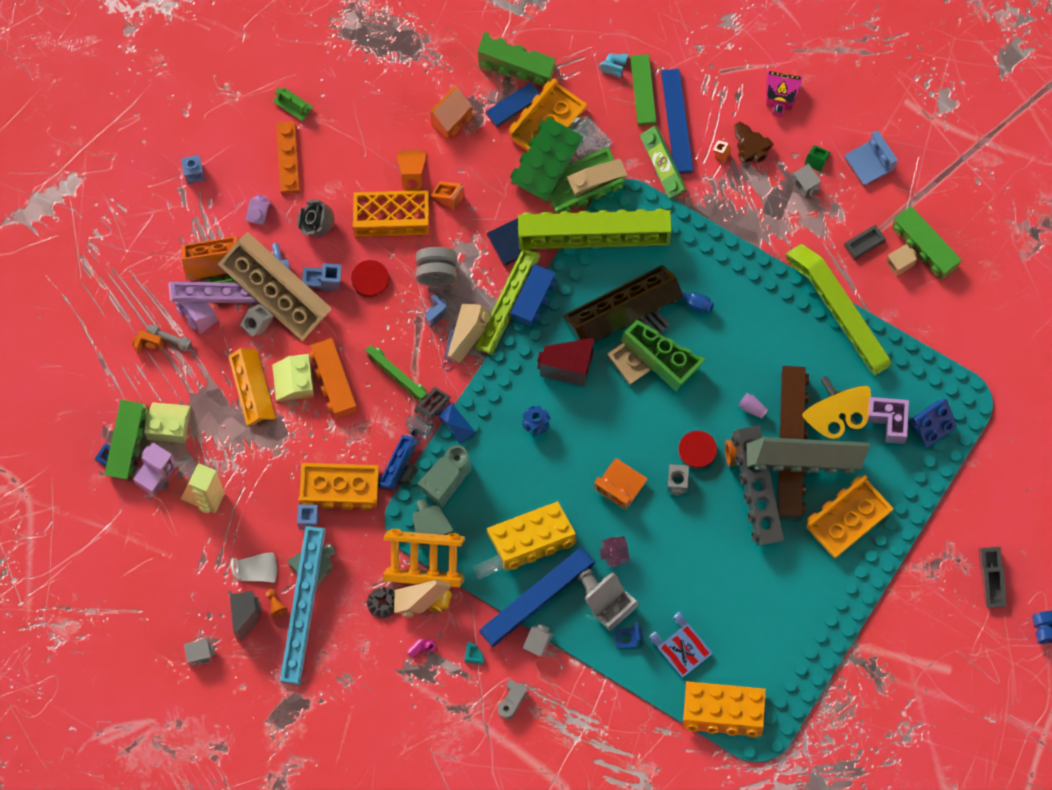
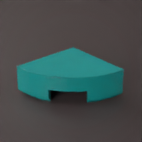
M467 642L464 662L484 665V657L481 650L475 644Z

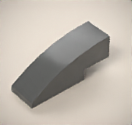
M1001 547L979 548L986 608L1007 606Z

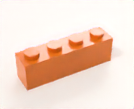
M330 338L310 345L312 350L309 352L312 363L316 362L318 367L315 369L317 379H322L323 386L320 387L323 396H328L329 403H327L329 413H334L335 419L356 413V404L333 339Z

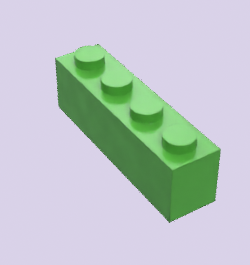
M912 206L894 219L892 225L894 232L906 240L905 243L908 247L918 253L919 259L931 267L930 269L936 277L939 276L943 280L960 266L961 259Z

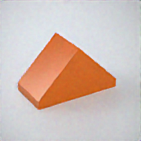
M440 181L430 196L455 211L464 198V186L460 183Z

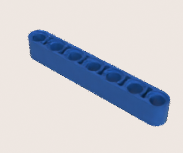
M583 547L579 548L479 630V633L491 647H494L575 582L578 575L591 569L596 562Z

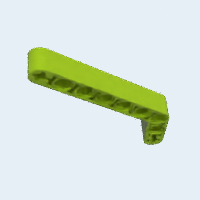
M803 244L785 253L788 263L810 280L871 373L877 375L890 367L892 363L823 258Z

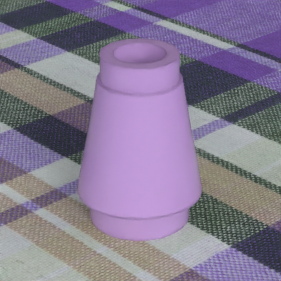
M746 393L738 405L742 408L741 410L761 419L768 411L753 394Z

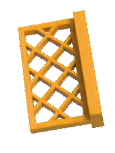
M428 190L354 192V237L429 235ZM398 197L406 199L401 206L395 202ZM416 197H425V200L420 205L413 201ZM366 198L369 202L362 207L358 203V199ZM379 198L388 200L383 206L376 202ZM409 203L415 207L411 213L404 209ZM372 204L378 208L373 214L366 210ZM390 204L397 208L392 214L385 210ZM401 211L406 217L398 220L395 216ZM420 211L425 215V219H416L413 216ZM363 212L369 217L367 220L358 221V216ZM383 212L388 217L385 220H378L376 216Z

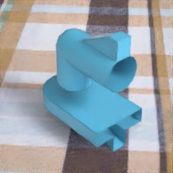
M608 54L606 61L601 62L599 65L600 71L621 78L623 66L613 63L626 65L629 54Z

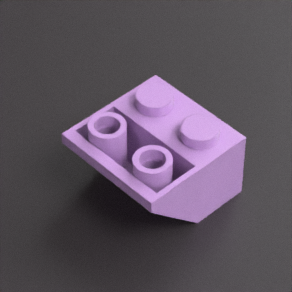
M174 302L176 310L182 317H186L187 323L193 331L197 330L201 334L218 321L216 313L207 302Z

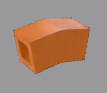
M718 140L713 148L715 159L726 163L731 154V148L728 143Z

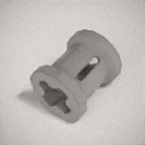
M588 569L577 576V580L581 581L585 587L586 594L599 584L592 574V569Z

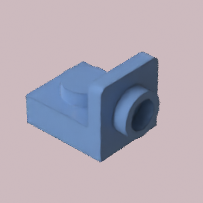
M435 294L431 296L435 307L428 309L425 314L426 324L431 328L448 313L445 300L442 297L438 298Z

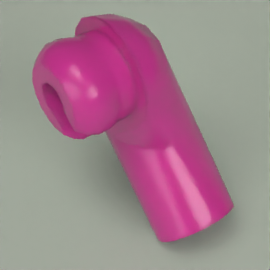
M418 639L406 652L414 658L420 651H434L436 644L431 639Z

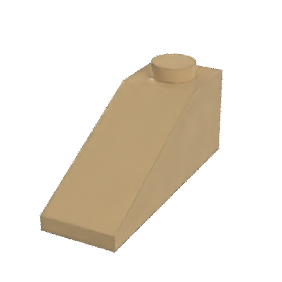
M619 158L583 169L567 178L577 198L628 175Z
M477 304L461 305L448 357L456 364L461 363L486 330L490 319V312L485 307Z
M434 580L395 590L394 613L401 614L403 618H414V615L423 613L450 588V584Z

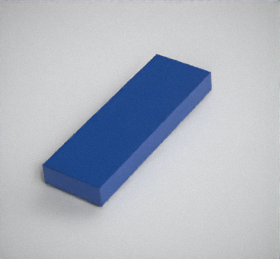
M529 82L487 110L486 115L497 128L532 105L533 98L537 94L540 95V92L532 82Z
M402 435L378 483L380 488L395 490L419 441L416 437Z

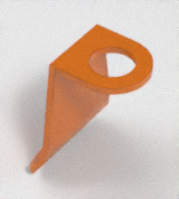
M409 149L397 153L403 188L406 191L420 190L426 152ZM414 179L418 184L416 187L410 188L406 184L407 181Z

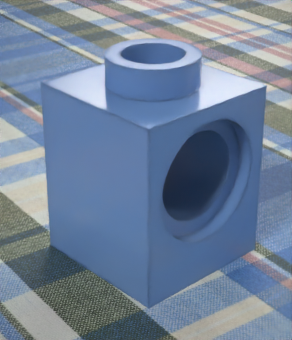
M199 155L181 158L187 184L205 180Z

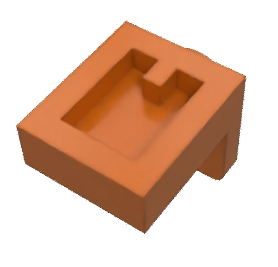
M140 330L139 334L135 335L132 346L135 352L140 354L143 344H145V347L155 350V348L162 349L164 342L162 337Z

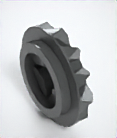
M383 586L375 588L368 596L367 606L369 611L379 618H386L394 614L395 592L391 588ZM386 596L388 605L383 604L379 608V601L377 599H383Z

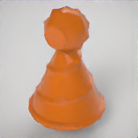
M268 589L266 596L271 601L270 617L279 616V618H282V614L286 613L288 608L275 598V590Z

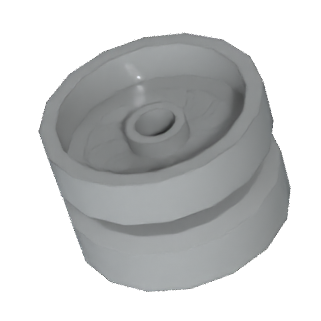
M429 247L416 252V265L418 266L416 268V281L419 284L441 287L451 285L457 281V269L455 268L457 265V253L454 250L443 247Z

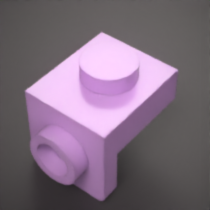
M256 195V197L251 198L245 221L264 225L268 208L272 201L267 200L268 197L263 195Z

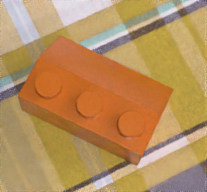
M232 236L181 245L182 263L186 280L197 281L202 277L209 276L214 278L220 274H226L227 272L218 263L235 245L238 237Z

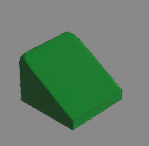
M813 145L807 155L805 165L809 164L811 168L821 172L831 152Z

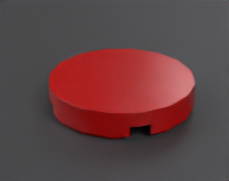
M366 260L355 266L352 271L351 281L358 294L364 297H375L383 293L387 288L389 275L387 269L380 262Z
M700 430L691 431L685 434L679 443V457L690 468L703 469L709 466L716 457V442L706 432Z

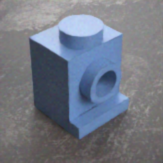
M298 505L297 525L299 530H305V526L315 527L319 522L318 505Z

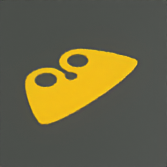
M859 386L837 393L814 404L802 416L822 435L830 439L839 438L845 430L844 422L839 418L841 413L846 415V423L853 429H860L868 422L869 399L871 397L870 387ZM855 412L860 413L863 417L862 422L858 425L853 424L850 419L851 415ZM831 422H837L840 425L839 433L831 434L829 432L828 426Z

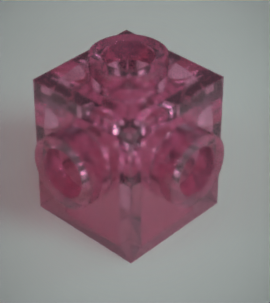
M624 536L610 537L601 541L600 557L601 560H605L607 567H616L630 562L628 546Z

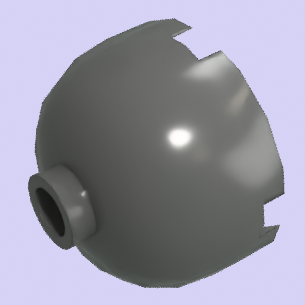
M316 199L306 202L308 205L305 209L301 208L299 211L297 226L301 229V233L314 238L323 237L333 227L334 213L326 203Z

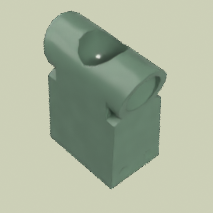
M460 445L451 446L443 458L441 457L417 483L421 492L441 508L445 506L461 485L463 479L472 470V464L466 449Z

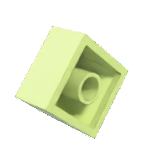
M309 354L289 356L272 365L276 402L314 397Z
M152 402L147 414L144 431L147 440L186 443L191 407Z

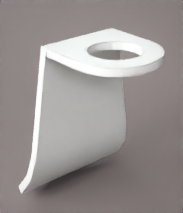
M273 552L241 560L236 558L231 560L232 574L238 581L274 583L277 578V562Z

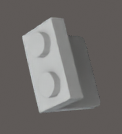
M614 573L605 577L602 582L585 596V600L594 617L609 631L615 628L639 606L638 602L623 589L617 575Z

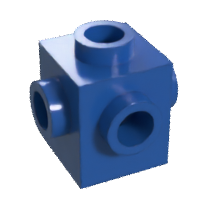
M540 405L537 407L532 406L525 410L522 425L526 432L529 431L532 437L545 433L549 429V420L551 418L547 410H542Z

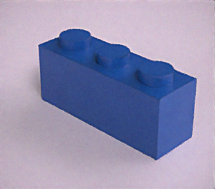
M534 264L511 311L512 320L532 328L534 322L538 323L541 317L540 310L542 306L546 307L549 300L548 294L550 290L553 291L556 287L555 272Z

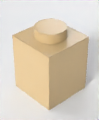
M906 244L888 254L886 263L897 277L915 266L917 254Z

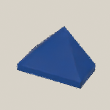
M450 404L437 414L460 444L476 433L453 404Z

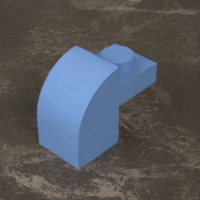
M322 263V269L303 267L302 282L309 288L321 289V292L335 291L340 288V264Z

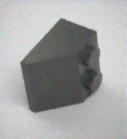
M253 591L230 594L233 633L238 642L246 637L259 621V614L262 613L259 597H255Z

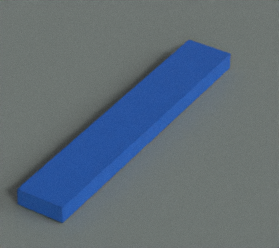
M680 69L661 70L672 159L679 174L693 173Z

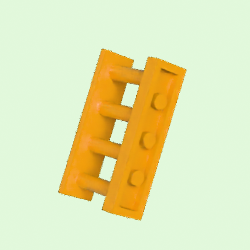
M391 529L384 535L385 541H391V566L383 573V581L421 584L438 580L449 583L450 587H461L464 582V574L457 571V546H462L465 541L464 536H459L456 533L439 535L401 532L400 529ZM399 542H411L409 569H401L399 567ZM418 543L430 544V566L428 571L418 568ZM438 545H449V571L439 572L437 570Z

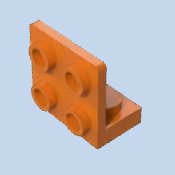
M615 458L602 478L598 476L594 482V490L627 510L647 482V478Z

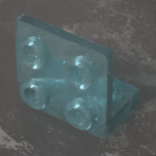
M589 116L578 117L569 128L584 136L575 153L578 159L609 147L612 144V140Z

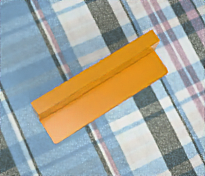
M240 348L228 357L247 426H253L261 420H274L276 417L258 351L256 349Z

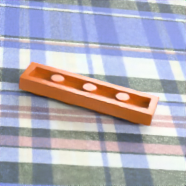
M295 121L276 123L280 191L281 194L300 193Z

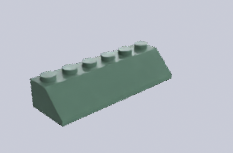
M763 437L747 443V467H754L758 471L772 468V471L790 469V472H801L802 469H805L808 473H818L819 470H825L826 474H835L837 471H842V474L850 475L862 468L870 443Z

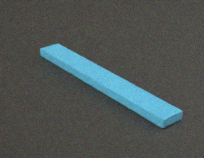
M305 526L280 682L301 684L326 533L325 528Z

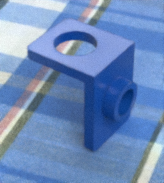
M635 622L634 628L615 630L617 649L639 647L640 640H643L642 628H638V622ZM623 633H628L631 636V641L628 644L620 641V636Z

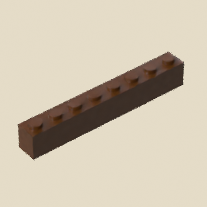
M782 367L779 438L807 439L808 428H804V421L806 420L802 416L806 411L805 403H808L809 392H805V385H809V373H806V367ZM790 469L778 471L777 509L779 519L800 520L801 515L805 514L806 503L802 502V495H806V484H803V477H806L807 470L802 469L801 472H790Z

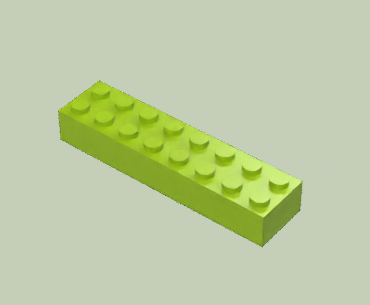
M662 208L655 211L638 209L629 212L627 210H618L617 212L601 210L594 213L589 211H580L579 213L563 211L560 214H552L551 212L533 214L526 212L518 215L519 250L670 246V210Z

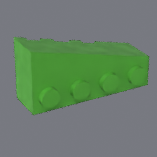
M483 33L478 48V65L481 69L499 72L503 76H514L522 81H533L541 86L545 85L548 81L551 82L556 67L555 58L534 50L529 53L521 45L511 46L505 43V39L498 38V40L490 38L489 33Z
M636 320L624 332L620 340L673 390L677 391L702 366L706 359L701 356L698 357L686 347L683 348L677 345L672 339L663 337L658 334V331Z
M120 400L104 475L130 481L131 477H134L136 470L134 461L139 456V445L144 434V426L149 411L148 406L142 403Z

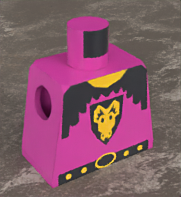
M768 71L766 79V105L773 107L772 115L782 117L784 109L792 110L800 91L803 77Z

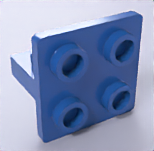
M945 398L940 401L937 400L908 420L909 427L921 436L926 447H929L957 427L949 403Z

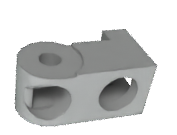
M509 679L506 685V689L509 692L505 700L501 701L498 705V714L504 720H510L515 716L528 692L526 687Z

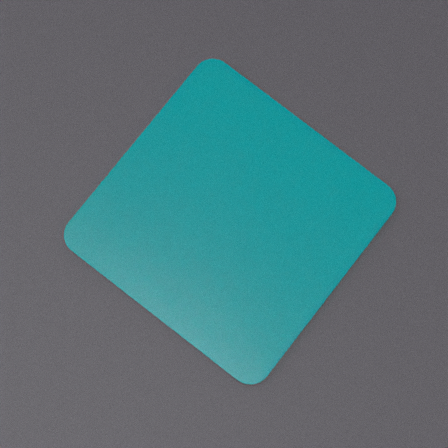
M624 179L625 185H623L621 190L617 192L610 191L599 200L593 199L586 211L590 213L601 210L617 212L618 210H627L629 212L638 209L655 211L660 208L670 210V246L559 249L547 267L548 270L555 272L557 284L553 291L550 290L548 294L549 300L546 307L542 306L540 310L541 317L538 323L534 322L532 328L511 320L503 332L493 355L488 354L454 405L476 433L460 444L442 422L389 501L385 511L386 531L400 529L401 532L416 533L412 515L419 512L416 502L427 499L430 507L437 505L421 492L417 483L441 457L443 458L451 446L460 445L464 447L470 458L472 470L463 479V482L443 508L440 507L453 532L465 537L462 546H457V571L464 574V582L461 588L501 612L575 551L583 547L596 562L591 568L596 581L600 583L609 574L614 573L617 575L623 589L638 602L639 606L615 628L609 631L594 617L585 600L587 595L585 593L586 589L581 581L576 580L522 625L531 630L532 626H538L539 624L550 628L549 632L553 633L550 643L682 724L686 681L766 689L762 736H731L727 733L710 734L705 731H696L739 759L748 762H766L781 755L791 744L985 429L992 415V394L985 381L971 370L853 303L892 363L887 369L877 375H873L806 276L673 198L669 199L666 194L647 183L635 179ZM660 265H663L676 276L682 292L687 294H703L708 296L711 302L714 303L711 313L706 312L702 314L687 306L686 301L681 299L674 303H669L657 311L670 324L660 335L672 339L677 345L683 348L686 347L691 350V353L706 359L702 366L677 391L673 390L653 370L629 386L608 359L607 354L623 343L620 340L622 335L634 322L628 324L626 328L618 329L612 332L610 336L594 342V354L585 387L541 377L540 370L537 369L539 352H543L544 346L576 341L562 315ZM649 322L656 330H658L652 322ZM783 366L806 367V373H809V385H805V392H809L808 403H805V410L830 397L821 382V379L825 376L828 377L836 391H845L862 385L870 387L871 397L909 400L908 420L937 400L947 399L957 427L929 447L924 446L921 436L910 428L909 424L905 444L885 443L886 424L866 423L860 429H853L848 426L843 415L840 414L839 418L843 420L845 425L844 433L839 438L830 439L804 421V428H808V440L870 443L863 466L850 475H844L842 471H837L835 474H826L825 470H819L818 473H808L806 471V477H803V484H806V495H802V502L806 503L805 514L801 515L800 520L780 519L784 541L756 546V542H753L751 535L753 527L752 523H749L747 516L749 508L743 497L745 489L739 478L741 473L740 466L728 467L725 456V441L731 440L733 432L738 429L759 425L762 438H779L781 371ZM746 393L753 394L768 409L762 419L741 410L742 408L738 406ZM540 405L542 410H547L551 418L549 420V429L541 435L532 437L530 432H526L522 425L523 414L526 409ZM857 412L852 414L857 425L860 424L863 420L862 415ZM831 422L828 426L829 432L831 434L839 433L840 425L837 422ZM700 430L708 433L714 438L717 445V454L713 462L703 469H694L689 466L687 493L673 495L671 492H667L669 464L685 465L681 461L678 451L681 439L691 431ZM615 458L647 478V482L627 510L594 490V482L598 476L602 478ZM749 467L752 472H755L754 467ZM769 468L777 504L778 471H772V468ZM866 475L871 485L894 509L852 546L834 559L807 530V519L816 512L818 514L823 510L822 506L829 500L833 502L837 498L836 495L845 488L847 490L852 486L851 482L858 476L862 478ZM677 477L673 479V482L681 484L683 480ZM755 481L753 482V488L759 491V484ZM558 501L576 533V543L569 549L557 551L551 556H544L535 562L526 563L514 570L505 571L503 562L487 534V528ZM758 501V509L763 510V503L761 501ZM762 520L761 526L766 530L768 524L765 520ZM399 542V549L409 556L411 542ZM430 545L421 549L418 547V561L428 568L430 566ZM438 545L437 570L439 572L449 571V545ZM678 612L683 615L687 623L713 653L683 678L649 640V636L656 632L664 642L681 629L673 620L674 615ZM635 622H638V628H642L643 640H640L639 647L617 649L615 630L634 628ZM623 633L620 636V641L628 644L631 641V636L628 633Z

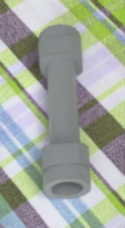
M150 324L146 332L160 336L163 340L178 345L179 349L188 352L191 348L192 341L185 337L181 339L161 331L156 325Z

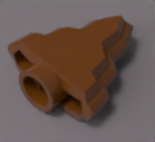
M742 122L734 124L735 136L739 140L737 148L741 163H747L752 160L755 163L763 161L768 156L766 152L774 146L768 137L764 138L759 132H753L748 125Z

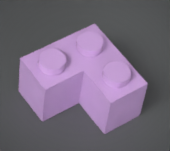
M870 397L867 423L886 424L885 443L905 444L908 429L909 400Z
M152 443L150 447L147 446L142 453L144 465L135 471L133 480L138 487L155 497L177 465L171 453Z

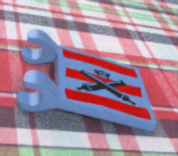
M678 612L674 615L673 620L681 629L664 642L656 632L649 636V640L683 678L713 653L687 623L683 615Z

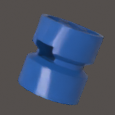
M1052 611L1034 614L1032 619L1034 628L1038 629L1035 632L1037 643H1052Z

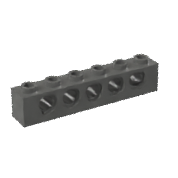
M760 425L738 429L731 436L732 444L736 447L737 451L735 456L736 463L740 466L741 470L739 475L740 482L744 485L745 489L743 497L749 508L747 516L749 523H752L753 527L751 533L754 543L756 542V546L784 541L769 468L752 472L747 467L745 444L762 438ZM754 481L759 484V491L753 488ZM758 501H761L763 503V510L758 509ZM762 520H765L768 524L766 530L761 526Z

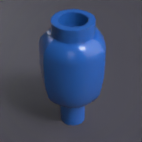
M682 292L683 297L679 299L686 301L690 309L702 314L712 312L714 303L711 302L708 296L700 293L687 294Z

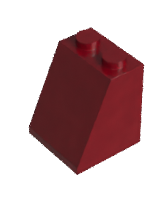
M588 338L544 346L543 352H539L537 359V369L540 370V376L585 387L594 354V339Z

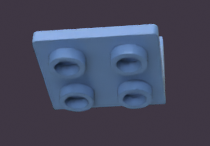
M878 130L871 134L869 142L845 154V159L864 186L896 169L898 159Z

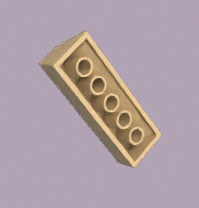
M249 232L244 234L218 263L224 271L301 341L332 310L328 304Z

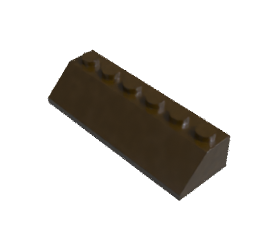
M660 265L562 316L576 341L592 338L595 342L610 336L612 332L618 329L626 328L628 324L636 320L643 319L651 312L659 311L669 303L676 302L679 298L683 297L676 276L663 265Z

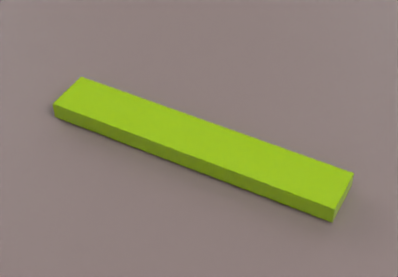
M522 249L494 306L486 330L478 339L475 346L477 351L493 355L511 318V311L534 264H537L541 256L539 253Z

